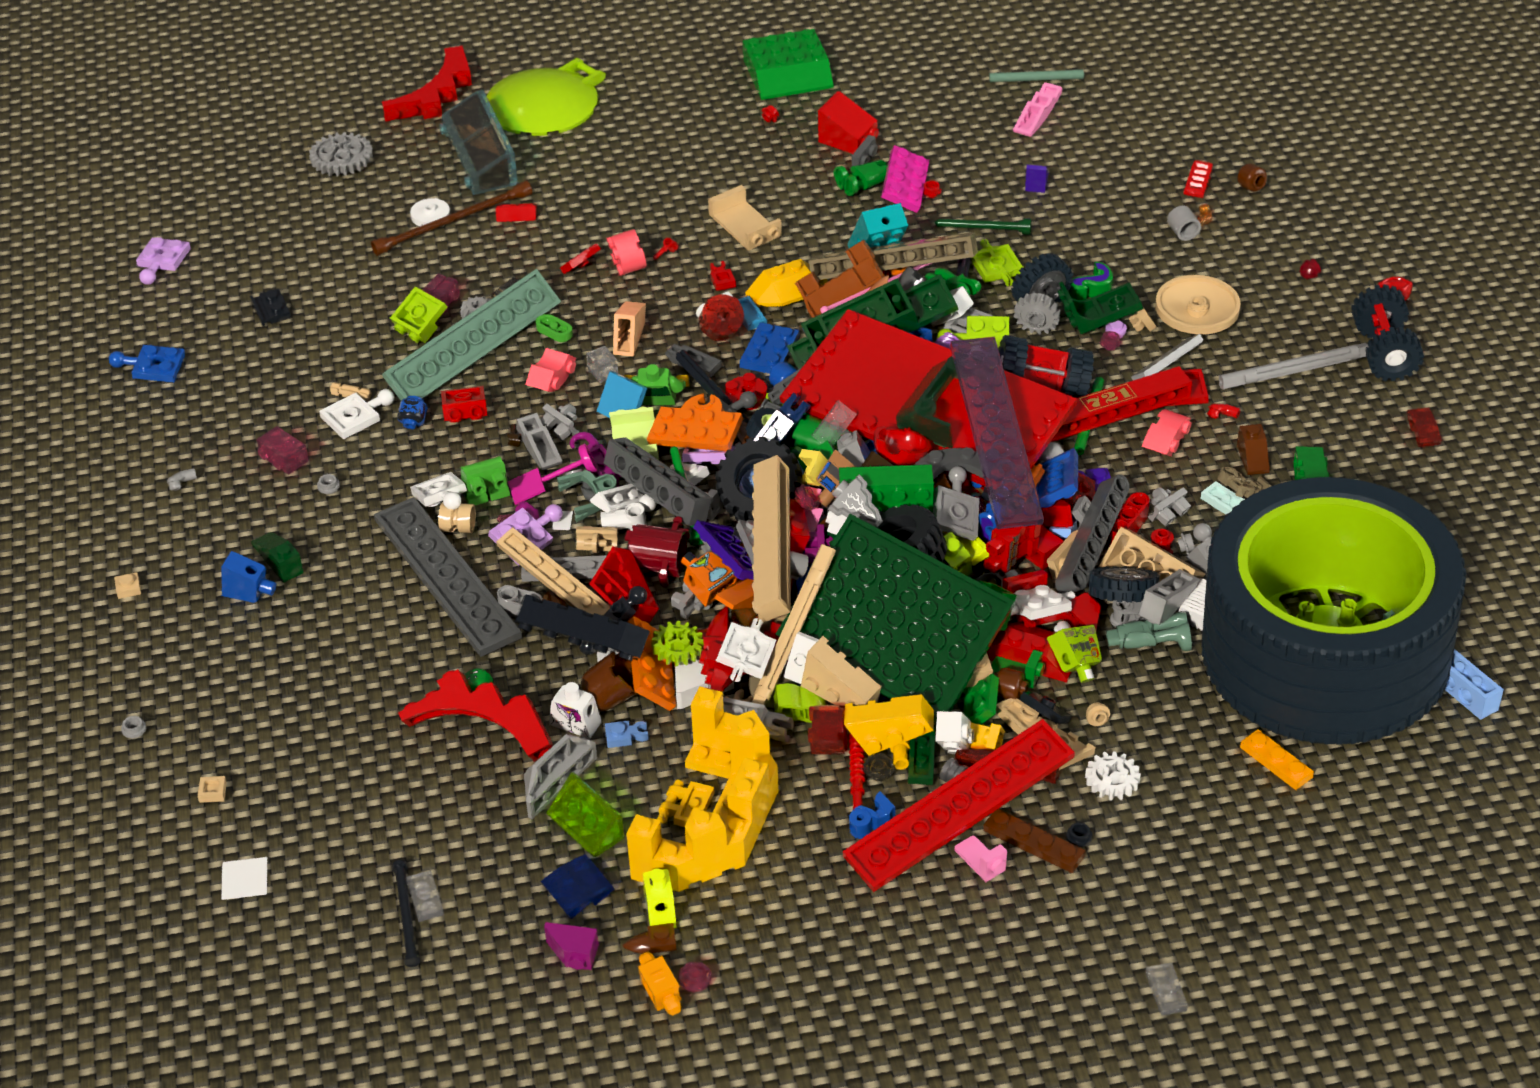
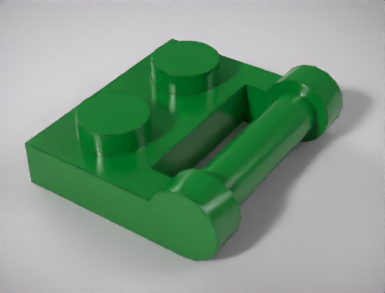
M992 673L985 679L979 680L974 687H966L962 693L964 700L963 714L971 723L981 725L996 714L999 678Z

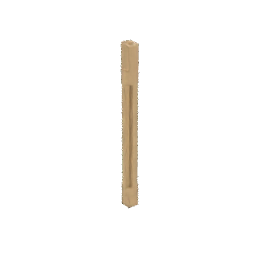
M821 544L768 661L764 674L755 690L752 703L766 706L767 701L770 700L791 653L796 634L802 629L835 555V549Z

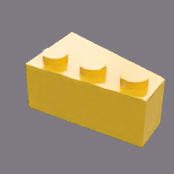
M922 694L891 698L890 702L876 703V700L868 701L867 705L853 706V703L845 704L844 725L868 756L933 731L934 710Z

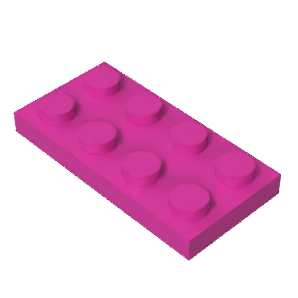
M894 145L889 157L881 198L895 204L901 203L902 207L917 213L921 206L929 160Z

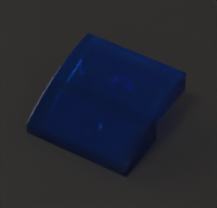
M587 854L565 863L541 881L571 919L589 903L592 902L596 906L615 889Z

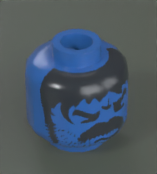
M408 396L400 402L397 419L403 424V427L415 429L425 423L427 414L426 403L418 396Z

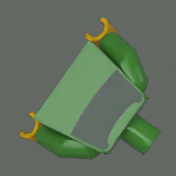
M655 364L638 369L637 376L624 375V377L647 388L642 405H675L676 393H680L685 387H689V375H678L675 377L671 375L668 368H658Z

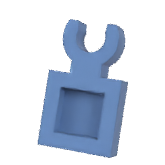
M629 721L605 723L607 747L632 745V740L634 739L641 742L649 740L648 731H646L647 723L640 721L632 726H629Z

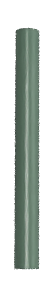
M1084 70L989 73L990 82L1084 79Z

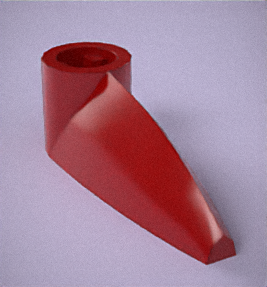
M727 606L711 621L703 638L704 650H707L710 641L723 644L729 630V608Z

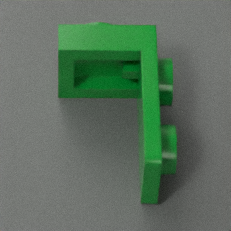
M1033 650L1027 664L996 656L991 665L993 674L999 672L1002 668L1022 671L1025 681L1029 682L1028 687L1034 688L1038 678L1044 672L1045 663H1042L1043 652Z

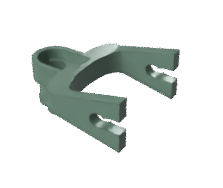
M588 470L557 477L559 492L580 481L587 483L595 495L598 492L617 487V481L613 475L604 474L595 478ZM592 503L575 507L574 513L576 515L574 517L576 523L601 509Z

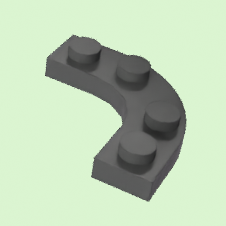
M968 447L963 449L933 450L914 464L932 465L933 480L941 473L949 471L955 466H960L965 471L988 481L1002 470V462Z

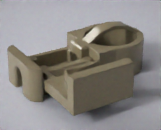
M1222 467L1217 477L1221 483L1233 489L1238 497L1245 496L1249 498L1252 494L1271 487L1260 476L1255 482L1252 480L1250 483L1244 482L1246 478L1233 467Z

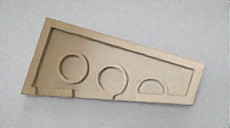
M1009 698L996 705V714L1018 735L1043 719L1039 716V712L1019 699ZM1044 719L1075 752V757L1056 771L1094 755L1095 746L1090 743L1087 745L1078 741L1079 736L1072 732L1067 734L1057 728L1058 724Z

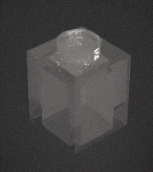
M606 346L586 353L588 370L599 383L607 381L610 371L618 373L617 359Z

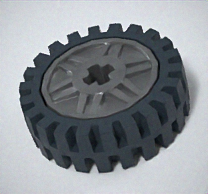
M1046 253V255H1039V259L1037 257L1032 258V263L1028 261L1025 264L1026 268L1019 270L1021 274H1016L1015 276L1017 281H1013V288H1011L1013 298L1018 303L1019 298H1024L1025 294L1041 293L1051 297L1055 303L1057 301L1060 303L1061 300L1057 292L1060 289L1059 282L1063 281L1066 289L1070 290V283H1073L1072 270L1056 254Z
M1127 566L1099 567L1090 571L1089 593L1095 598L1107 599V601L1141 602L1146 590L1160 582V576L1157 572L1145 570L1144 568H1127Z

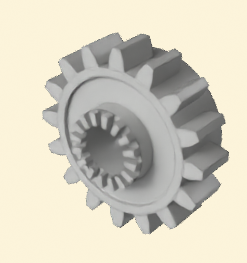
M1025 294V297H1020L1018 303H1016L1014 318H1017V324H1023V330L1029 328L1030 333H1033L1035 330L1039 335H1041L1042 331L1048 334L1050 329L1055 330L1056 325H1058L1061 310L1057 309L1058 304L1045 294Z

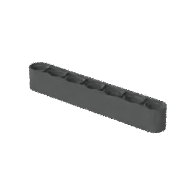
M1116 475L1099 484L1056 578L1055 584L1059 593L1077 592L1087 586L1090 571L1096 566L1129 492V482L1124 475Z

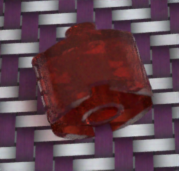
M725 294L715 295L708 299L699 315L701 331L713 341L723 342L731 339L738 332L744 320V311L739 300Z
M815 705L809 707V719L812 721V728H808V741L811 743V754H846L848 729L845 727L843 720L845 705Z

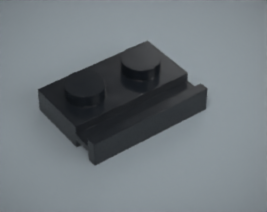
M279 288L260 293L255 298L250 296L251 303L262 326H265L267 322L272 324L291 318L290 311Z

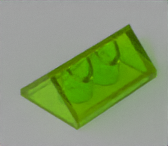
M571 772L546 814L593 857H598L624 839L622 815L577 774Z

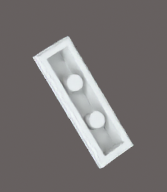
M627 484L598 492L590 499V502L606 513L624 509L630 503H639V499L645 494L640 492L633 484Z

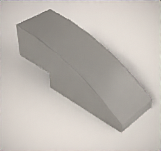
M534 413L517 419L516 429L521 434V439L528 452L541 470L562 464V459L547 427L543 426L538 414Z

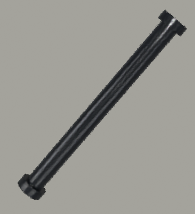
M397 860L392 863V871L396 874L406 956L404 957V963L407 967H415L420 964V956L416 952L406 878L408 866L406 861Z

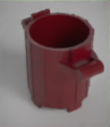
M677 516L673 519L671 529L637 524L632 526L633 531L627 530L625 535V541H628L627 550H631L640 570L659 572L658 577L662 587L669 585L670 576L680 577L679 574L684 567L681 560L687 553V538L690 539L689 529H684L681 517Z

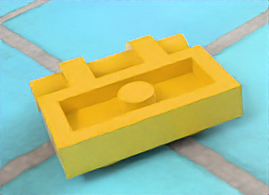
M675 780L674 784L667 790L666 801L662 802L659 807L657 819L661 823H666L669 817L674 816V825L685 827L693 808L707 811L715 793L714 787L690 781L688 788H684V783L681 780ZM682 799L680 805L675 804L676 801Z

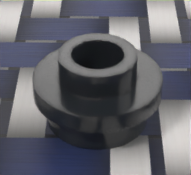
M1077 822L1072 824L1067 830L1066 837L1069 843L1083 847L1091 842L1092 832L1088 825Z

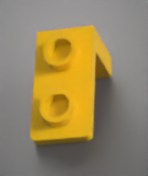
M971 723V729H974V743L970 744V748L992 753L1001 747L1005 730L1001 725L991 723V727Z

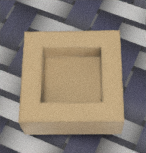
M137 572L114 577L118 599L141 594Z
M200 777L198 789L199 803L224 801L227 784L226 777Z

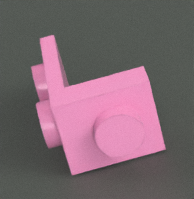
M971 836L955 846V852L985 882L1006 870L1007 850L1001 844L989 850L975 836Z

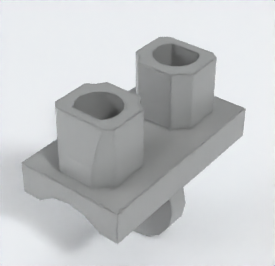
M547 403L544 405L543 410L545 414L540 420L543 426L547 427L548 431L557 424L558 426L553 430V433L561 441L570 434L574 436L579 433L573 427V421L577 419L575 415L576 408L573 405L560 406L558 411Z
M1183 487L1171 495L1169 489L1156 488L1152 493L1153 499L1151 500V503L1156 506L1154 507V512L1148 518L1152 522L1158 519L1166 527L1176 518L1171 509H1174L1180 516L1187 513L1191 507L1185 499L1188 493L1187 490Z
M685 583L682 585L683 592H686L685 594L675 592L671 596V605L680 610V615L684 619H687L695 609L698 611L700 609L708 610L713 605L712 602L705 607Z

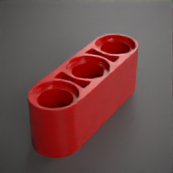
M1142 492L1133 493L1122 505L1106 541L1109 547L1120 527L1137 533L1148 519L1150 498L1147 494Z

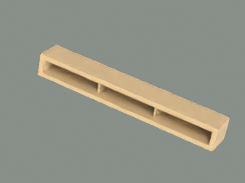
M778 455L754 464V475H752L754 492L752 493L754 500V510H752L754 527L752 528L754 545L752 546L754 563L752 564L754 572V582L752 583L754 600L752 601V607L755 613L759 614L765 621L791 612L789 467Z

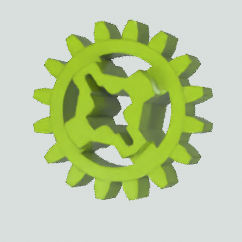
M669 621L667 622V627L660 625L659 631L653 632L651 645L653 654H658L659 661L666 659L667 665L671 662H675V666H678L679 662L688 665V660L695 662L696 657L700 656L704 647L702 632H697L696 626L690 628L689 622L681 625L680 621H677L676 625H672Z

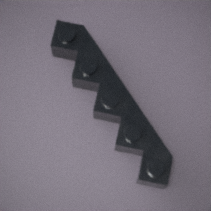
M527 594L522 599L514 621L519 624L518 628L524 631L531 632L532 629H539L544 631L542 635L555 640L557 636H564L569 638L567 642L579 647H581L582 643L585 645L591 644L594 645L593 650L603 654H607V651H616L620 653L618 657L631 662L633 658L639 659L641 657L650 632L621 620L618 622L610 617L596 613L593 615L584 610L571 606L565 607L545 599L542 601Z

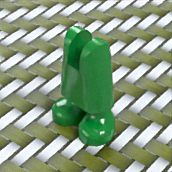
M881 159L853 166L850 168V174H848L844 166H838L834 169V178L838 187L841 190L844 189L846 195L852 196L858 190H865L884 182L888 165Z

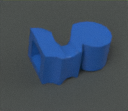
M879 791L875 797V811L860 805L850 813L849 825L851 835L862 839L871 833L872 830L896 816L895 806Z

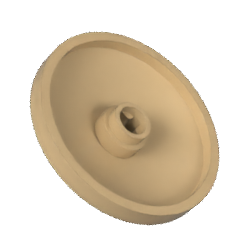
M1185 275L1171 279L1160 287L1156 295L1155 308L1160 319L1176 330L1190 334H1212L1223 331L1235 323L1240 313V298L1230 285L1217 278L1204 275Z

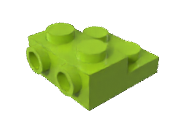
M414 287L390 319L395 324L394 329L402 335L405 332L408 333L409 338L416 343H419V341L426 343L438 328L435 322L447 309V306L439 299Z

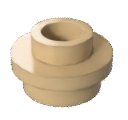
M1093 703L1086 710V719L1092 726H1101L1110 718L1109 708L1102 703Z

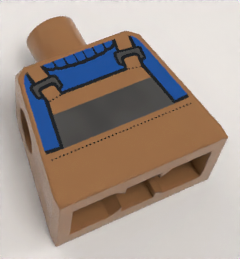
M836 449L816 478V481L825 488L816 499L826 508L836 498L832 495V492L839 485V468L856 467Z

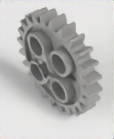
M336 132L335 136L328 134V138L321 137L322 141H315L316 145H312V149L309 150L312 167H316V171L321 170L322 174L328 172L329 176L333 173H336V176H339L340 173L346 176L347 172L354 174L355 169L361 171V166L367 167L366 163H370V158H373L370 141H366V137L361 138L360 134L354 136L353 132L349 135H346V132H343L342 135Z

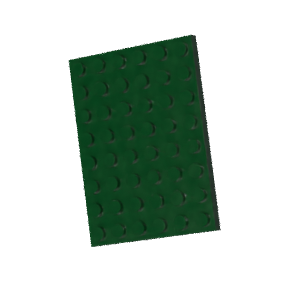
M849 514L829 546L836 550L835 555L800 632L816 639L824 636L828 640L827 644L837 653L841 651L846 655L844 659L855 669L857 667L861 668L881 686L880 694L891 700V698L922 694L934 710V724L937 726V712L952 711L1015 606V601L860 518ZM790 613L787 614L776 632L777 637H780Z

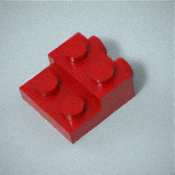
M484 386L441 391L444 421L455 423L466 418L478 420L482 419L483 416H488Z

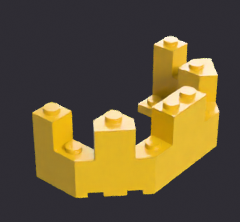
M700 686L691 702L693 745L685 760V768L728 778L714 811L709 812L693 808L685 825L686 844L662 838L660 820L637 814L627 831L631 879L643 882L644 872L652 871L653 869H668L672 890L677 892L688 889L689 884L701 880L703 883L721 876L722 871L734 867L736 870L744 867L778 794V765L770 754L769 732L756 712L751 710L740 715L724 712L723 692Z

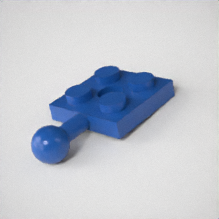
M143 345L138 357L125 356L120 351L112 352L109 356V363L115 368H120L124 364L134 365L132 370V378L174 383L185 357V351L180 348Z

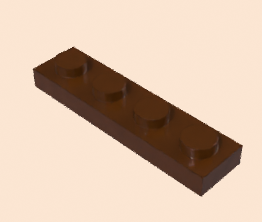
M1000 809L994 811L983 826L984 832L1072 874L1085 857L1086 850Z

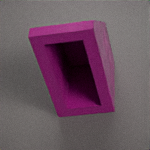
M545 922L546 942L566 967L577 970H592L599 945L597 929Z

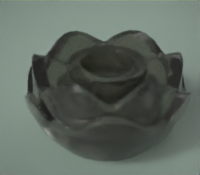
M883 753L869 756L863 764L865 774L874 781L889 779L895 770L892 759Z

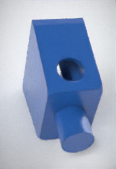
M231 551L221 566L222 596L255 603L262 593L272 596L276 590L277 583L266 579V567L236 552Z

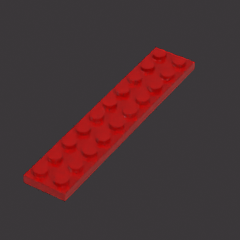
M1041 719L842 851L843 857L869 888L875 892L1075 757V752L1044 719Z

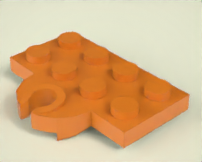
M699 394L687 400L681 408L660 407L647 436V441L649 445L657 444L658 446L718 451L731 450L743 421L742 413L724 412L720 399L712 394L709 397L710 402L703 405L706 402L704 394Z

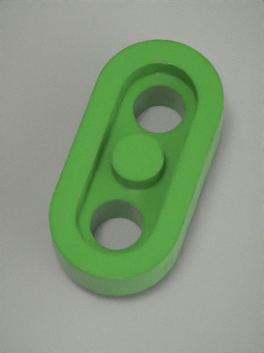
M544 314L536 319L537 331L555 341L566 342L573 336L572 326L553 315Z

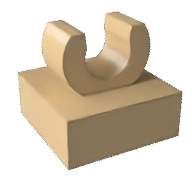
M1144 307L1137 311V314L1129 318L1137 332L1141 331L1144 326L1149 331L1157 327Z

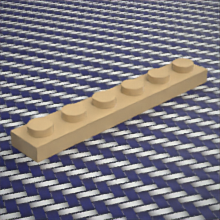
M512 527L496 541L497 547L569 606L584 610L593 615L594 613L604 615L611 606L515 528Z

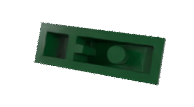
M269 532L251 541L252 546L283 583L303 574L300 554L288 540Z

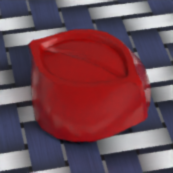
M1389 277L1377 284L1380 288H1383L1384 284L1388 285L1389 289L1392 286L1396 287L1397 291L1400 290L1406 301L1410 297L1413 283L1401 277Z

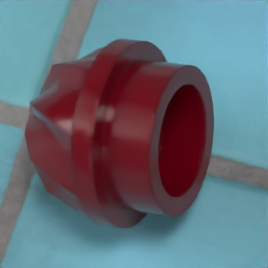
M1313 258L1305 260L1300 266V275L1307 280L1315 279L1321 273L1318 262Z

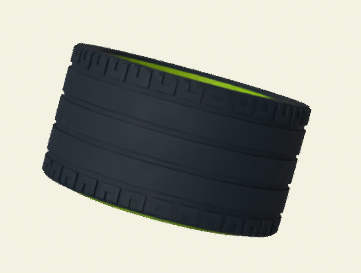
M1335 477L1305 478L1280 483L1252 494L1225 515L1224 519L1219 523V528L1215 530L1214 536L1211 539V546H1209L1202 632V657L1211 683L1216 686L1217 692L1222 694V698L1229 702L1233 709L1237 710L1239 714L1245 716L1251 722L1273 733L1300 741L1336 745L1364 743L1378 740L1385 736H1391L1393 733L1410 727L1416 720L1422 719L1424 714L1430 712L1431 706L1437 704L1438 698H1441L1443 695V689L1446 688L1449 680L1466 582L1465 561L1462 558V551L1458 548V542L1453 539L1454 536L1448 531L1447 526L1420 503L1397 491L1366 481ZM1308 591L1316 594L1320 605L1314 606L1310 602L1309 608H1307L1308 601H1303L1299 604V614L1296 617L1288 614L1279 600L1281 596L1288 594L1294 596L1299 592ZM1328 592L1346 594L1362 600L1356 603L1353 599H1345V602H1341V607L1333 606ZM1378 608L1387 612L1392 610L1395 613L1388 619L1368 625H1363L1359 620L1372 610Z

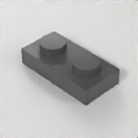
M868 135L852 155V167L868 163L876 155V137Z

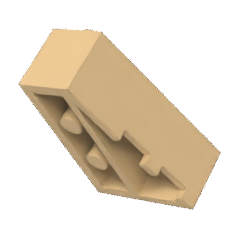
M824 636L808 650L801 687L845 710V704L853 703V706L867 705L868 701L876 700V703H878L881 686L861 668L857 667L855 669L844 659L846 655L841 651L839 653L834 651L827 644L828 640Z

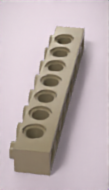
M975 232L870 248L875 255L874 260L881 271L974 257L978 253ZM845 251L818 255L809 260L810 271H813L819 280L834 278L853 266Z

